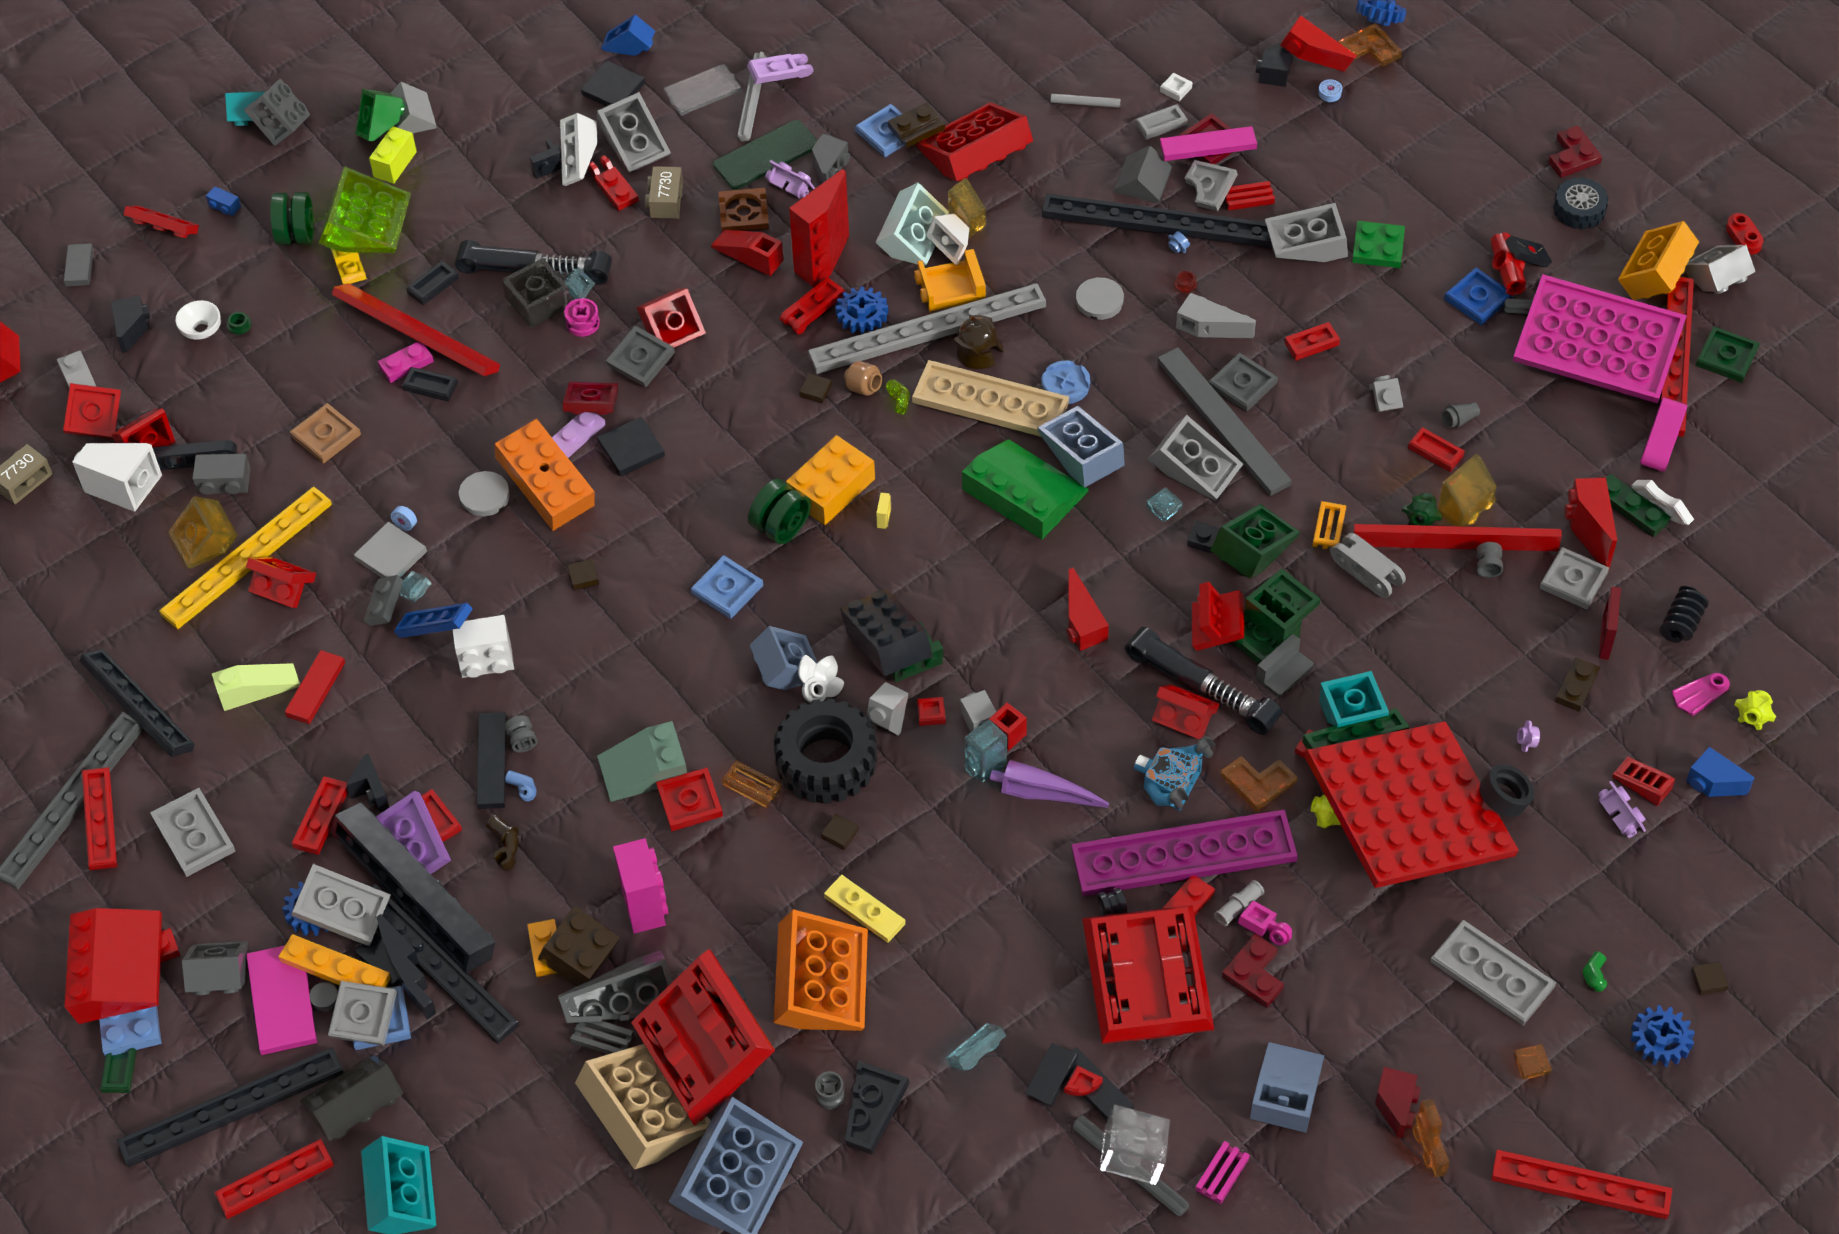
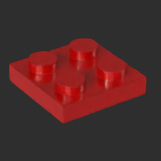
M70 383L64 433L113 439L112 434L116 432L121 390Z
M708 767L656 782L671 831L723 817V811Z

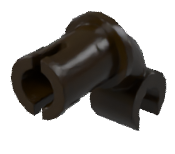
M495 814L489 818L486 827L497 835L501 843L505 845L495 852L494 859L498 865L501 863L504 870L507 871L512 869L516 863L514 856L518 848L519 831L518 828L510 826L498 814Z

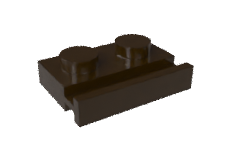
M926 102L889 120L888 128L900 142L904 143V147L908 148L945 130V122L940 120L939 115Z

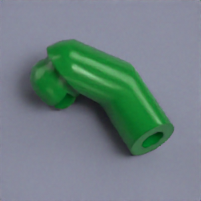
M1598 951L1593 953L1583 968L1582 974L1590 988L1593 987L1596 992H1601L1607 987V981L1603 978L1604 976L1600 970L1606 961V957Z

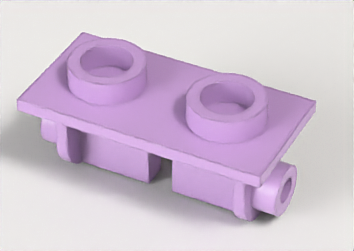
M770 160L774 168L772 171H767L765 175L768 183L783 189L788 182L789 184L785 189L786 192L798 198L805 197L809 193L808 188L815 189L810 182L811 178L801 171L797 174L791 171L792 168L781 161L777 164Z
M1610 781L1612 789L1609 791L1604 789L1598 794L1600 804L1603 805L1610 816L1620 811V814L1614 817L1613 821L1620 829L1622 835H1627L1628 838H1631L1637 833L1636 829L1641 827L1643 832H1646L1642 824L1646 819L1637 807L1632 809L1627 803L1631 798L1622 786L1616 788L1614 783Z

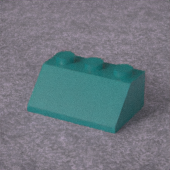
M381 1136L361 1150L368 1230L384 1234H402L434 1228L436 1226L429 1147Z

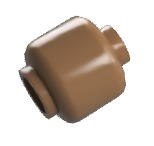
M856 361L845 371L846 386L848 390L854 393L869 396L881 387L882 375L875 365Z

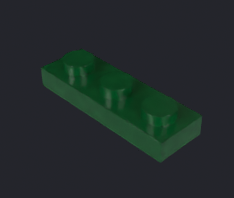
M1612 474L1606 477L1610 503L1614 510L1652 537L1656 536L1669 524L1671 516Z

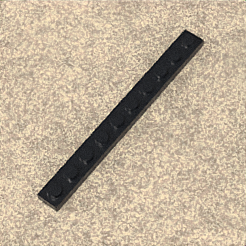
M1046 193L1042 210V217L1173 235L1178 231L1188 237L1273 248L1266 223L1261 221Z

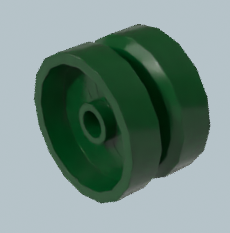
M287 192L273 193L271 198V226L276 245H289L293 238L298 244H311L313 242L314 212L309 192H295L292 199Z
M774 479L768 482L755 497L749 509L748 524L759 532L766 533V536L777 544H785L792 540L804 526L810 513L811 500L802 492L793 490L785 481Z

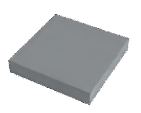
M388 522L354 554V558L381 578L394 575L401 577L427 552L426 546Z
M1561 547L1543 578L1539 589L1584 609H1588L1608 574L1609 567Z
M341 981L328 1036L330 1038L385 1046L397 991L391 988Z

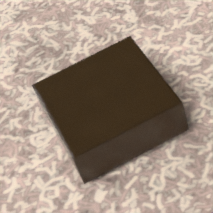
M808 374L799 391V395L802 398L823 404L832 386V381Z
M593 559L568 565L574 590L599 584Z
M835 814L821 833V838L845 850L859 831V826Z
M1720 962L1692 967L1691 973L1699 995L1727 991L1729 985Z

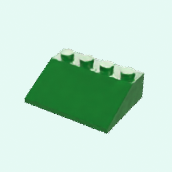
M1009 439L978 455L962 471V490L1041 540L1088 492L1087 487L1084 488L1076 480Z

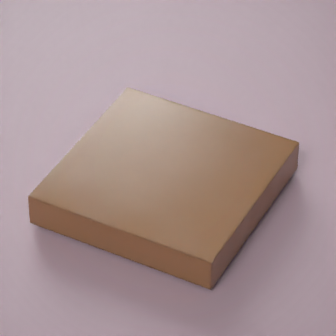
M326 403L291 430L290 435L324 464L359 437L361 432L353 423Z

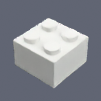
M505 615L464 621L460 629L453 630L455 651L462 678L514 670L512 648Z

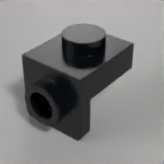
M551 139L545 140L546 151L530 157L532 173L536 179L562 169L560 161L562 159L561 149L558 145L554 146Z

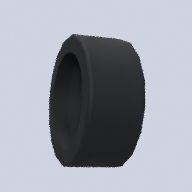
M1505 764L1495 765L1482 779L1479 787L1481 797L1493 811L1507 817L1519 816L1532 802L1535 793L1532 783L1524 773L1511 765ZM1497 783H1501L1511 789L1517 799L1506 795Z

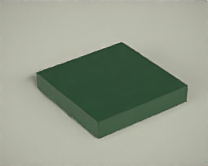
M1713 326L1695 366L1743 383L1760 343Z

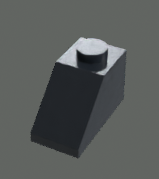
M1281 42L1264 50L1262 60H1257L1256 73H1260L1259 83L1286 87L1293 54L1280 46Z
M140 295L111 301L116 335L122 353L128 352L148 329L147 319L151 318L148 304L143 305Z

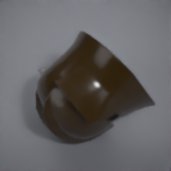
M969 316V319L961 325L958 337L954 338L958 344V359L969 368L983 369L995 365L992 351L980 353V351L996 346L1000 352H1004L1002 343L997 338L992 318L987 316Z

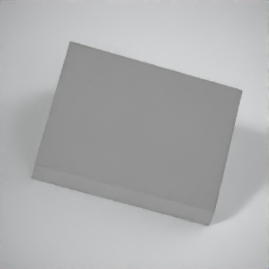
M400 82L391 94L403 98L404 112L394 127L412 133L437 128L427 92Z

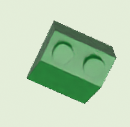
M362 88L355 135L368 141H374L397 124L404 112L403 98L387 92Z

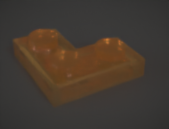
M1376 23L1338 40L1340 44L1356 54V58L1370 53L1382 66L1402 57V50Z
M1242 756L1221 770V777L1256 812L1296 784L1298 778L1280 759L1260 774Z
M1433 1099L1421 1101L1419 1113L1416 1114L1417 1121L1416 1125L1413 1126V1132L1416 1141L1423 1145L1425 1164L1428 1169L1432 1168L1436 1178L1447 1174L1450 1162L1439 1137L1443 1124Z

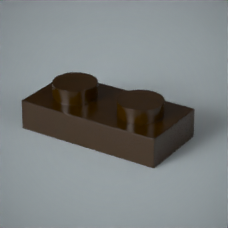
M1575 657L1556 696L1555 702L1580 712L1598 676L1600 666Z

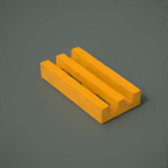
M1321 501L1312 547L1323 545L1322 549H1328V547H1333L1340 542L1346 505ZM1325 508L1330 509L1325 537L1319 538ZM1335 510H1338L1340 514L1335 539L1330 540Z

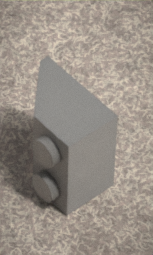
M1718 245L1689 260L1684 270V273L1689 278H1693L1694 283L1703 292H1714V294L1727 291L1729 285L1742 283L1748 279V275L1756 272L1746 245Z

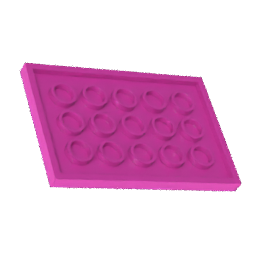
M1542 274L1514 353L1513 361L1658 403L1687 315Z

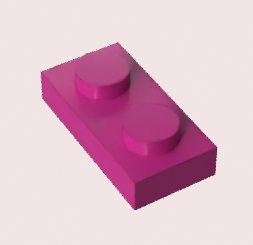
M416 342L379 360L378 365L389 382L392 383L408 375L411 367L420 369L434 361L426 346Z

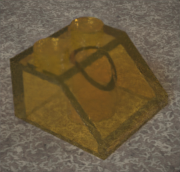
M1475 454L1443 482L1438 511L1444 519L1454 526L1465 527L1467 524L1472 525L1484 509L1489 510L1495 503L1496 498L1494 496L1497 486L1479 455Z
M195 496L168 532L187 568H194L225 554L238 536L218 500Z

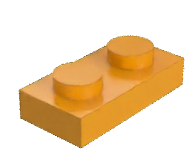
M555 919L527 924L536 976L540 977L557 973L538 960L544 945L557 929Z

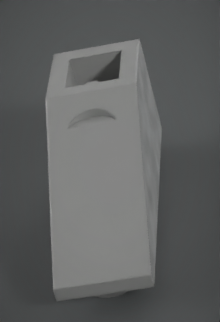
M1193 293L1189 294L1177 312L1176 328L1196 337L1253 338L1255 336L1256 320Z

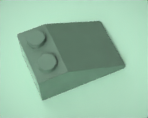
M673 721L645 728L597 756L610 802L657 790L656 782L687 773L686 763Z

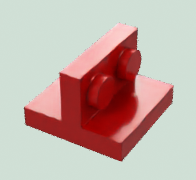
M275 557L248 558L246 568L254 570L249 592L291 608L298 607L304 583H314L317 574Z
M1210 582L1199 584L1197 602L1192 603V646L1194 649L1199 651L1243 639L1244 595L1242 592L1236 590L1220 595Z
M1172 684L1160 686L1156 695L1160 699L1152 721L1200 740L1204 737L1211 715L1217 713L1220 703Z

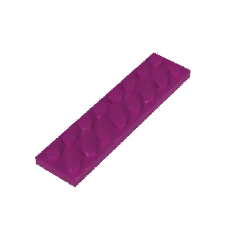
M1285 810L1071 844L1082 897L1101 892H1112L1117 887L1121 890L1187 880L1191 876L1199 878L1296 862L1298 857Z

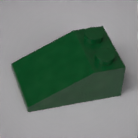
M1259 504L1221 526L1210 551L1215 553L1220 560L1227 562L1237 569L1241 575L1252 579L1263 572L1299 536L1300 531L1262 504Z

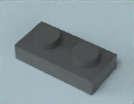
M398 575L377 580L363 620L369 626L390 622L404 581Z

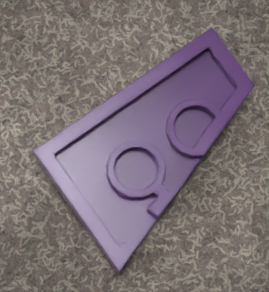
M413 791L376 816V819L385 828H388L402 845L407 847L409 853L418 862H421L430 874L451 861L419 792Z

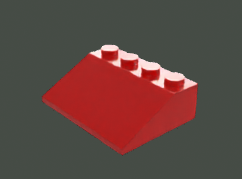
M990 102L945 125V130L916 143L915 146L945 177L954 181H963L968 178V175L986 169L989 164L995 161L1005 159L1008 154L1023 150L1027 144L1033 142V137L1025 115Z
M843 169L789 208L794 272L812 287L817 286L825 278H829L849 238L846 171Z
M94 908L70 914L65 1008L78 1024L159 1005L162 913L160 911Z

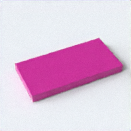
M285 945L247 953L261 1055L318 1043L307 972L280 962L278 956Z

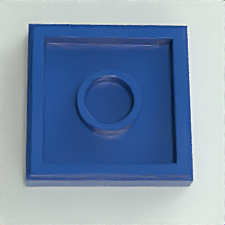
M1477 267L1444 295V300L1480 325L1484 324L1504 306L1507 298L1513 299V296L1506 293L1503 285Z

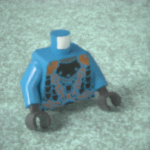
M1205 736L1197 744L1187 747L1169 749L1162 747L1158 750L1153 760L1139 755L1134 770L1145 774L1144 789L1155 805L1171 806L1180 811L1185 801L1189 800L1188 795L1201 773V756L1204 755L1206 758L1212 757L1213 751L1210 747H1215L1216 744L1209 736Z

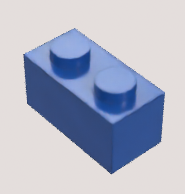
M215 186L206 195L208 205L224 214L233 216L241 208L238 196Z

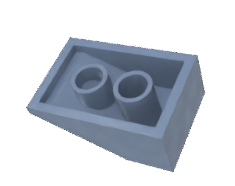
M1079 406L1038 427V432L1068 474L1084 488L1125 466L1123 442Z

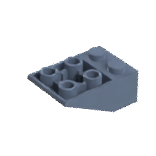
M1269 1042L1256 1086L1250 1119L1307 1133L1325 1055Z

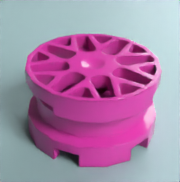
M585 298L575 299L565 307L566 326L571 334L580 337L589 336L599 328L598 308L593 301Z

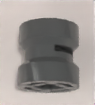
M1486 542L1477 547L1476 557L1479 560L1477 562V572L1480 576L1493 578L1503 573V562L1500 560L1503 555L1501 545L1494 542Z
M525 715L515 716L505 724L506 733L511 737L510 744L515 752L529 751L538 743L534 731H531V721Z
M828 1071L823 1072L817 1077L815 1090L817 1103L820 1107L832 1110L838 1108L843 1103L845 1097L844 1084L839 1074Z

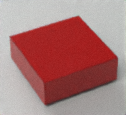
M943 697L917 699L919 726L946 724Z

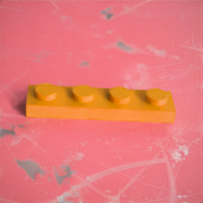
M293 934L278 956L280 962L337 985H340L341 981L386 988L391 979L390 972Z

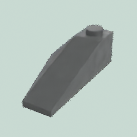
M661 950L634 959L558 995L567 1023L601 1022L602 1020L611 1019L625 1021L635 1019L673 980L666 959Z

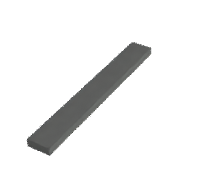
M1179 347L1158 357L1157 363L1270 496L1291 486L1292 480Z
M122 711L0 866L1 882L19 890L83 808L82 770L109 767L111 772L144 730L131 715Z

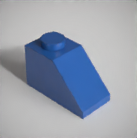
M634 14L607 32L601 49L606 52L636 56L642 51L646 52L653 44L652 38L655 30Z
M1709 747L1690 768L1686 782L1693 789L1702 792L1708 797L1747 795L1750 792L1755 777Z

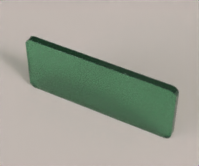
M794 120L715 160L713 165L729 186L737 190L765 176L767 171H772L774 167L771 165L770 160L777 164L780 161L788 164L812 152V148L818 140L800 120Z

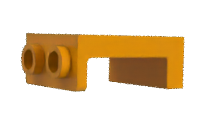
M974 249L964 251V261H960L956 265L949 263L925 268L922 260L917 261L918 270L914 271L915 281L917 285L921 284L922 303H927L929 312L961 306L986 298V285Z

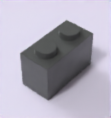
M196 455L193 482L197 493L205 495L248 493L251 468L247 455Z

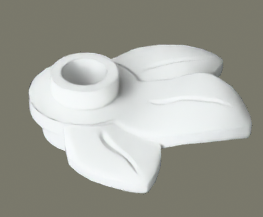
M807 655L802 657L798 668V676L804 684L802 687L803 697L808 702L812 703V700L820 699V702H822L826 697H835L841 692L844 681L836 677L838 665L833 656L824 657L818 663H815ZM815 685L818 688V694H815L814 692Z

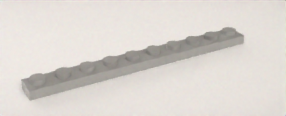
M1036 283L808 350V354L816 374L853 364L856 361H863L958 333L961 325L971 315L987 316L992 318L993 322L1044 308L1046 307V299Z

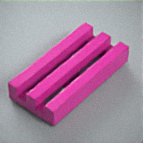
M1226 1141L1223 1142L1195 1191L1220 1205L1250 1157L1246 1152L1244 1154L1239 1152V1148L1230 1147V1143ZM1226 1153L1229 1154L1209 1188H1204ZM1234 1159H1238V1164L1218 1195L1215 1194L1214 1191Z

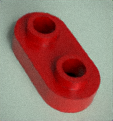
M1742 213L1732 214L1728 218L1726 230L1736 245H1746L1750 255L1760 252L1764 240L1752 220Z

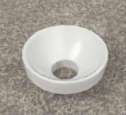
M202 300L190 302L178 311L175 321L177 328L183 336L198 340L208 338L219 329L221 316L217 306ZM205 324L208 326L205 331H195L198 325Z

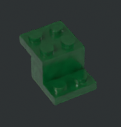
M1281 568L1246 598L1244 638L1232 641V643L1260 664L1290 635L1294 634L1296 637H1300L1302 619L1320 605V598Z

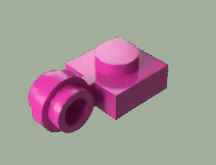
M1252 901L1240 915L1238 924L1261 937L1266 931H1269L1270 940L1276 945H1285L1292 938L1291 927L1284 922L1276 923L1277 913L1255 901Z

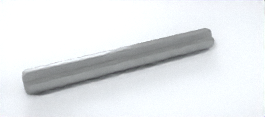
M764 52L755 53L753 56V60L767 58ZM751 73L737 137L740 138L741 142L749 141L751 138L762 84H755Z

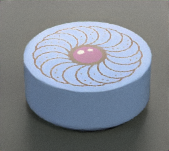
M1324 80L1319 85V97L1327 102L1339 100L1342 94V85L1336 80Z
M398 506L391 513L393 523L402 530L410 531L417 523L415 514L407 507Z

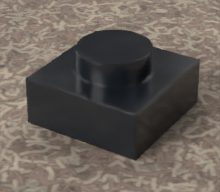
M1195 521L1187 541V546L1212 553L1210 549L1220 528Z

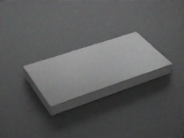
M1462 920L1430 960L1436 967L1522 1026L1529 1020L1556 985L1555 981L1465 920Z

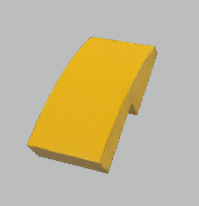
M354 241L349 243L342 242L331 248L343 285L367 279Z

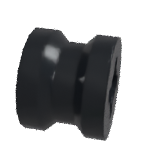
M1119 887L1114 888L1111 893L1101 892L1097 894L1102 916L1127 913V904Z

